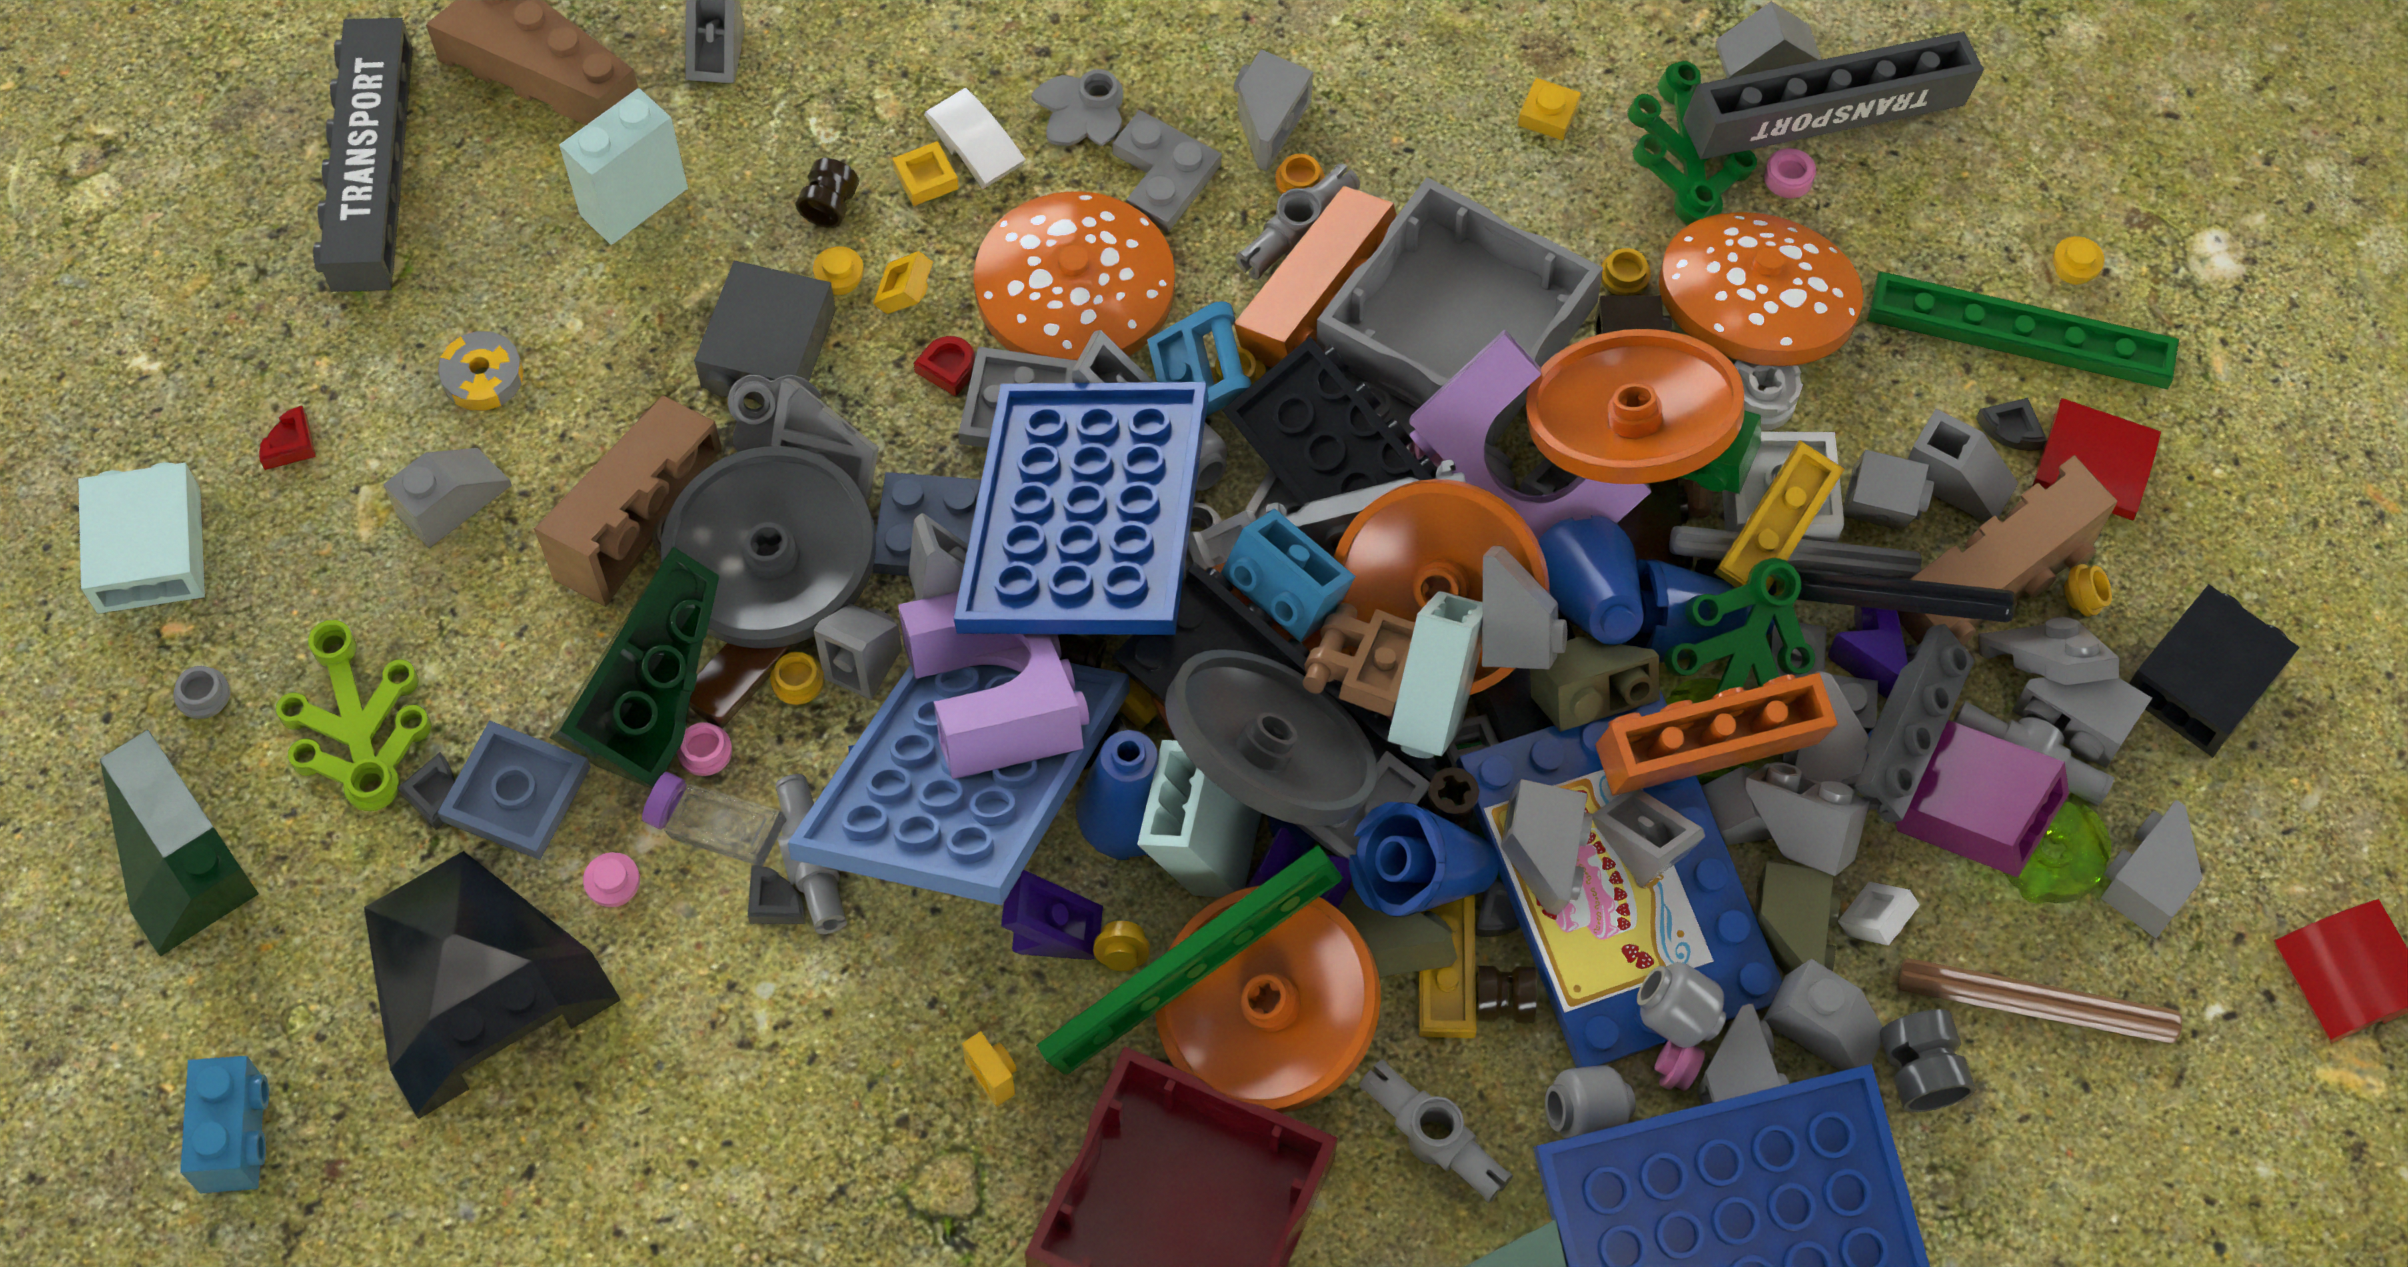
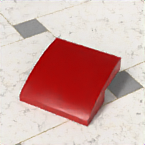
M2061 398L2054 414L2048 440L2041 454L2032 486L2039 483L2045 490L2056 482L2060 474L2059 466L2075 455L2118 501L2112 514L2134 521L2152 469L2161 431Z
M2379 899L2328 916L2274 940L2277 951L2330 1044L2380 1021L2385 1024L2408 1013V948Z

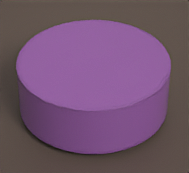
M669 772L663 773L647 799L642 813V821L660 830L666 828L673 820L683 801L687 788L685 780Z

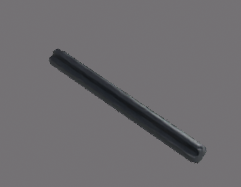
M1702 558L1697 561L1695 572L1724 580L1714 573L1721 560ZM1794 567L1801 580V590L1796 600L2006 623L2012 621L2016 608L2015 594L2011 590ZM1776 581L1773 582L1768 590V593L1772 596L1777 591Z

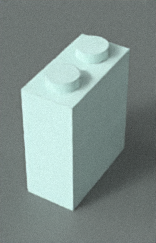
M640 88L634 90L559 144L580 216L610 245L614 244L688 189L672 119Z
M164 462L155 464L151 468L125 472L110 470L102 472L98 476L78 478L81 590L97 614L205 597L200 487L186 462L178 464Z
M1438 591L1417 614L1387 740L1388 742L1401 745V750L1404 753L1418 758H1432L1433 755L1442 756L1461 730L1482 647V602Z
M1162 740L1158 764L1154 772L1137 845L1193 896L1223 897L1232 892L1245 889L1262 812L1240 802L1213 783L1194 765L1176 740Z

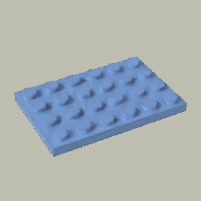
M1070 663L1075 681V691L1073 692H1083L1089 712V724L1081 726L1084 749L952 779L939 743L934 702L998 687L1011 681L1021 672L999 665H976L916 679L910 664L788 841L791 860L1003 905L1129 694V674Z

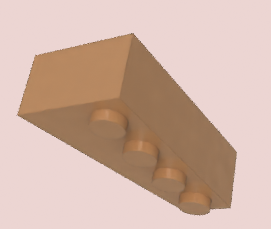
M455 0L426 24L438 61L451 67L458 64L472 71L474 77L488 83L492 80L513 88L515 95L529 101L536 98L552 105L554 112L584 125L589 124L638 88L635 72L632 67L543 0Z
M664 395L650 409L643 412L638 421L534 528L553 580L606 607L653 543L652 532L656 523L662 516L669 513L683 489L710 465L722 447L715 421Z
M2074 455L2059 466L2060 474L2053 485L2045 490L2039 483L2035 484L2021 495L2020 499L2022 501L2007 514L2004 522H2001L1994 515L1982 524L1967 540L1964 552L1954 545L1909 580L2011 590L2015 594L2016 601L2026 594H2029L2032 598L2037 597L2054 583L2057 578L2056 574L2067 567L2071 569L2074 566L2086 564L2095 555L2096 549L2093 545L2118 501ZM1897 611L1900 624L1918 644L1923 641L1930 627L1945 624L1959 642L1964 645L1976 633L1975 628L1987 621ZM1989 621L1991 624L1998 623L1997 621Z

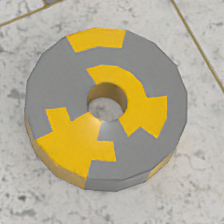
M475 331L460 336L447 346L440 357L438 373L446 395L456 405L468 410L486 411L502 406L515 396L522 385L524 369L516 347L505 336L490 331ZM480 368H488L484 373H474Z

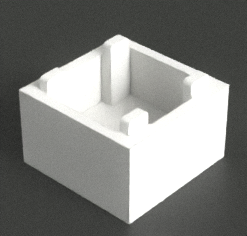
M1761 432L1760 447L1740 494L1726 490L1722 491L1725 530L1741 531L1799 440L1838 464L1835 432ZM1840 478L1801 539L1838 542L1844 526Z

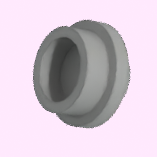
M194 666L185 670L178 677L173 693L174 701L179 710L190 718H209L219 713L226 706L230 697V686L220 671L206 666Z

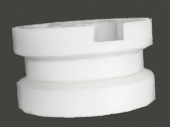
M1737 360L1734 366L1738 370L1744 386L1745 411L1761 415V431L1773 430L1783 426L1792 417L1803 386L1801 384V371L1797 365L1764 366ZM1759 385L1769 387L1766 388L1764 391L1758 389Z

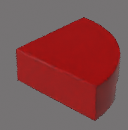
M303 406L295 407L283 413L279 417L280 422L270 431L267 438H263L259 449V458L264 470L316 457L307 414Z

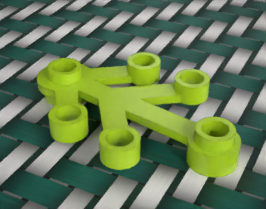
M326 620L312 629L308 637V645L317 662L328 667L341 717L310 704L304 695L296 692L285 694L278 700L276 713L282 724L288 729L298 730L307 727L349 746L353 763L323 752L319 744L309 738L300 739L291 745L288 750V760L294 770L300 775L311 776L318 773L343 784L344 794L355 808L363 811L380 810L388 806L399 792L397 787L400 786V779L395 771L396 767L412 742L421 741L429 735L432 724L425 709L418 705H408L400 709L396 714V728L377 755H375L372 738L398 698L411 694L417 688L419 678L409 661L403 659L391 661L384 667L382 672L383 680L363 709L350 660L355 655L357 648L355 638L345 623L338 620ZM343 644V647L338 651L327 653L331 646ZM402 672L409 673L405 681L401 683L392 682L395 675ZM303 706L302 711L298 715L286 716L287 711L291 707ZM410 719H422L418 727L414 729L405 728V724ZM308 751L315 752V756L311 761L307 763L298 762L299 757L303 753ZM372 781L382 782L374 791L364 792L368 783Z

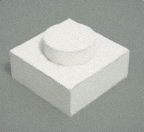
M1868 882L1838 922L1848 937L1889 946L1920 905L1909 889Z

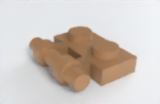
M1341 603L1334 614L1327 616L1320 630L1322 641L1319 647L1311 650L1306 660V676L1303 680V686L1307 691L1317 694L1323 691L1327 682L1334 679L1343 683L1339 699L1392 717L1415 622L1376 609L1370 623H1366L1356 619L1358 611L1353 605ZM1350 645L1358 648L1355 656L1352 657L1341 653L1342 648Z

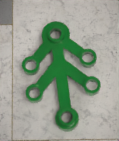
M1679 61L1669 65L1658 81L1660 95L1667 102L1675 105L1679 134L1659 116L1661 105L1655 97L1649 94L1636 96L1628 108L1627 115L1634 125L1644 128L1649 133L1643 135L1634 147V160L1640 166L1649 168L1675 192V212L1684 223L1689 225L1708 216L1721 214L1723 210L1721 195L1737 181L1748 179L1757 167V158L1751 150L1731 153L1724 160L1723 168L1708 180L1706 179L1704 164L1711 158L1700 160L1683 123V118L1697 84H1701V74L1693 63ZM1646 149L1651 150L1654 154L1649 153ZM1667 150L1683 164L1684 174L1664 158Z
M1779 558L1765 559L1758 562L1751 569L1747 584L1717 595L1702 594L1692 597L1686 605L1685 614L1688 621L1693 626L1699 628L1716 625L1725 613L1751 605L1752 607L1742 627L1694 645L1691 643H1681L1671 646L1666 651L1664 657L1666 669L1674 676H1690L1698 672L1701 665L1731 655L1714 695L1731 688L1743 687L1751 667L1758 687H1763V684L1780 677L1765 636L1773 618L1783 643L1777 655L1780 669L1786 674L1793 675L1809 672L1815 664V653L1812 647L1804 640L1793 608V604L1801 590V580L1798 572L1785 560ZM1769 576L1777 583V591L1773 596L1766 589V579ZM1702 601L1706 602L1711 610L1710 617L1707 620H1703L1698 613V607ZM1794 649H1797L1802 655V663L1798 668L1792 664L1790 659L1791 652ZM1681 650H1684L1690 659L1689 666L1685 670L1677 663V655Z

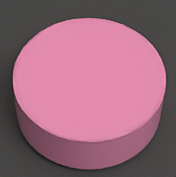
M1794 148L1780 149L1774 152L1768 159L1764 173L1765 184L1771 192L1780 197L1789 199L1801 197L1808 193L1812 187L1816 175V165L1813 159L1801 150Z

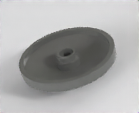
M765 446L740 451L715 462L698 474L683 489L669 511L664 524L660 548L661 563L670 549L675 547L719 575L707 634L726 643L741 647H783L815 636L813 630L819 621L848 604L854 605L867 585L876 556V533L870 510L862 492L842 468L821 455L807 450L785 446Z
M1223 649L1205 651L1189 658L1182 665L1167 690L1165 709L1169 726L1178 744L1206 777L1247 806L1271 817L1295 824L1329 826L1342 823L1357 814L1376 785L1377 763L1373 749L1363 730L1335 698L1324 689L1321 693L1317 694L1307 691L1303 686L1305 676L1281 663L1260 655Z

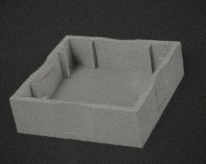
M1426 177L1389 225L1387 233L1378 249L1368 260L1356 268L1318 317L1317 345L1323 350L1330 344L1349 366V372L1419 409L1504 329L1542 367L1552 356L1565 349L1598 303L1603 267L1541 235L1526 232L1508 224L1496 216L1490 209ZM1529 386L1496 416L1488 429L1485 443L1494 447L1525 404Z

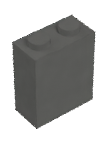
M734 260L694 359L701 388H705L715 395L728 397L732 385L738 379L747 375H760L770 381L786 375H795L809 381L836 311L831 282ZM749 392L744 397L756 400L761 405L764 402V397L758 392Z

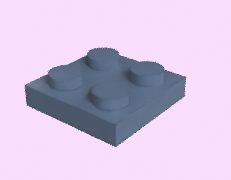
M885 472L876 531V556L873 573L909 576L914 519L921 513H924L962 541L969 544L981 479Z
M489 720L441 805L438 815L443 823L541 860L591 766L586 757Z

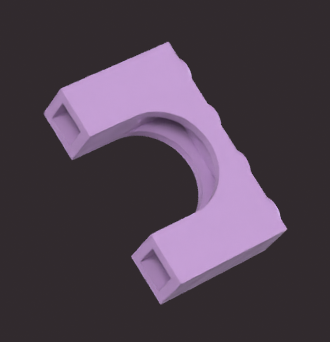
M1505 329L1411 415L1409 423L1415 429L1409 435L1418 447L1430 458L1438 453L1444 460H1453L1456 466V470L1452 471L1453 474L1463 471L1468 484L1489 491L1506 502L1524 519L1537 541L1554 524L1572 517L1576 521L1592 519L1590 515L1603 516L1618 523L1651 493L1649 483L1612 484L1589 480L1579 476L1568 486L1556 492L1544 495H1531L1508 487L1495 475L1485 453V438L1488 429L1496 416L1542 374L1541 367Z
M959 591L898 604L904 648L916 679L976 665H999L1021 672L1011 681L998 687L934 702L939 743L952 779L1084 749L1081 726L1089 724L1088 707L1083 692H1073L1075 691L1073 671L1068 659L1060 660L1061 648L1057 634H957L953 619Z

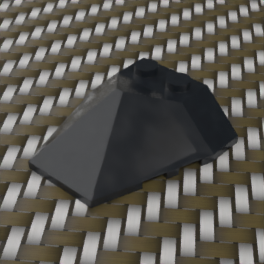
M465 851L364 907L389 1069L418 1119L469 1090L461 1075L463 1072L562 1015L570 1029H573L620 1001L619 995L589 949Z

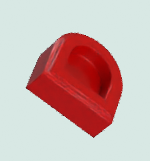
M940 337L931 342L916 359L914 371L956 397L971 380L975 363L974 350L966 340L960 337Z

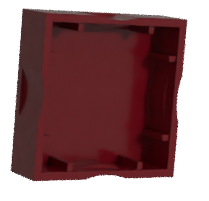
M1124 1046L1090 1116L1086 1138L1081 1151L1074 1163L1060 1179L1024 1253L1026 1267H1287L1335 1160L1338 1137L1263 1105L1251 1104L1230 1098L1214 1090L1198 1077Z

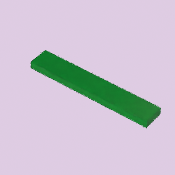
M1878 271L1875 279L1867 321L2167 390L2173 381L2179 338Z
M1317 845L1039 1042L1036 1046L1049 1064L1063 1075L1070 1074L1338 884L1343 877L1321 847Z

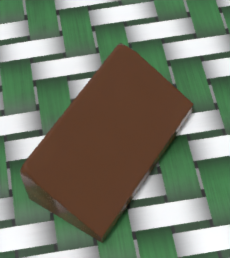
M726 643L698 674L689 707L708 723L723 729L770 677V673L777 661L783 655L790 653L792 644L775 648H749Z

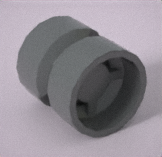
M1936 1009L1916 1012L1888 1023L1879 1032L1889 1064L1900 1069L1894 1077V1082L1905 1111L1926 1112L1941 1109L1965 1100L1976 1091L1966 1058L1955 1054L1961 1045V1041L1950 1011Z

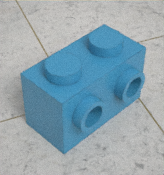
M1275 508L1242 529L1221 571V574L1239 589L1243 595L1252 600L1300 642L1321 629L1327 616L1335 613L1356 577Z
M248 1056L188 1060L180 1173L199 1193L259 1189L260 1165L264 1164L266 1157V1141L262 1131L263 1109L267 1108L269 1102V1085L266 1075L259 1072Z

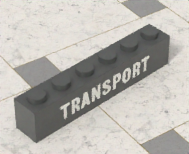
M403 17L344 19L342 39H336L334 43V58L339 70L338 79H332L330 82V97L335 110L334 119H327L326 138L331 150L330 159H324L322 162V180L326 189V199L319 201L317 210L318 222L322 230L321 242H315L313 248L315 269L317 272H323L331 292L392 290L413 46Z
M1958 32L1697 84L1683 118V123L1700 160L1965 106L1984 69L1965 32Z

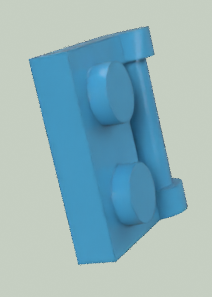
M1227 302L1209 304L1147 339L1157 382L1207 383L1209 398L1206 417L1229 405L1252 385L1250 378L1243 373L1232 329L1235 316L1232 305ZM1211 331L1224 380L1215 385L1203 336Z

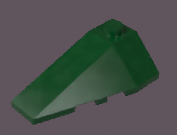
M672 547L576 693L549 738L573 753L586 757L590 763L599 768L653 789L684 739L687 725L685 721L691 694L694 692L696 685L697 667L703 640L707 635L719 575L677 548Z
M148 729L100 758L129 909L160 957L259 894Z

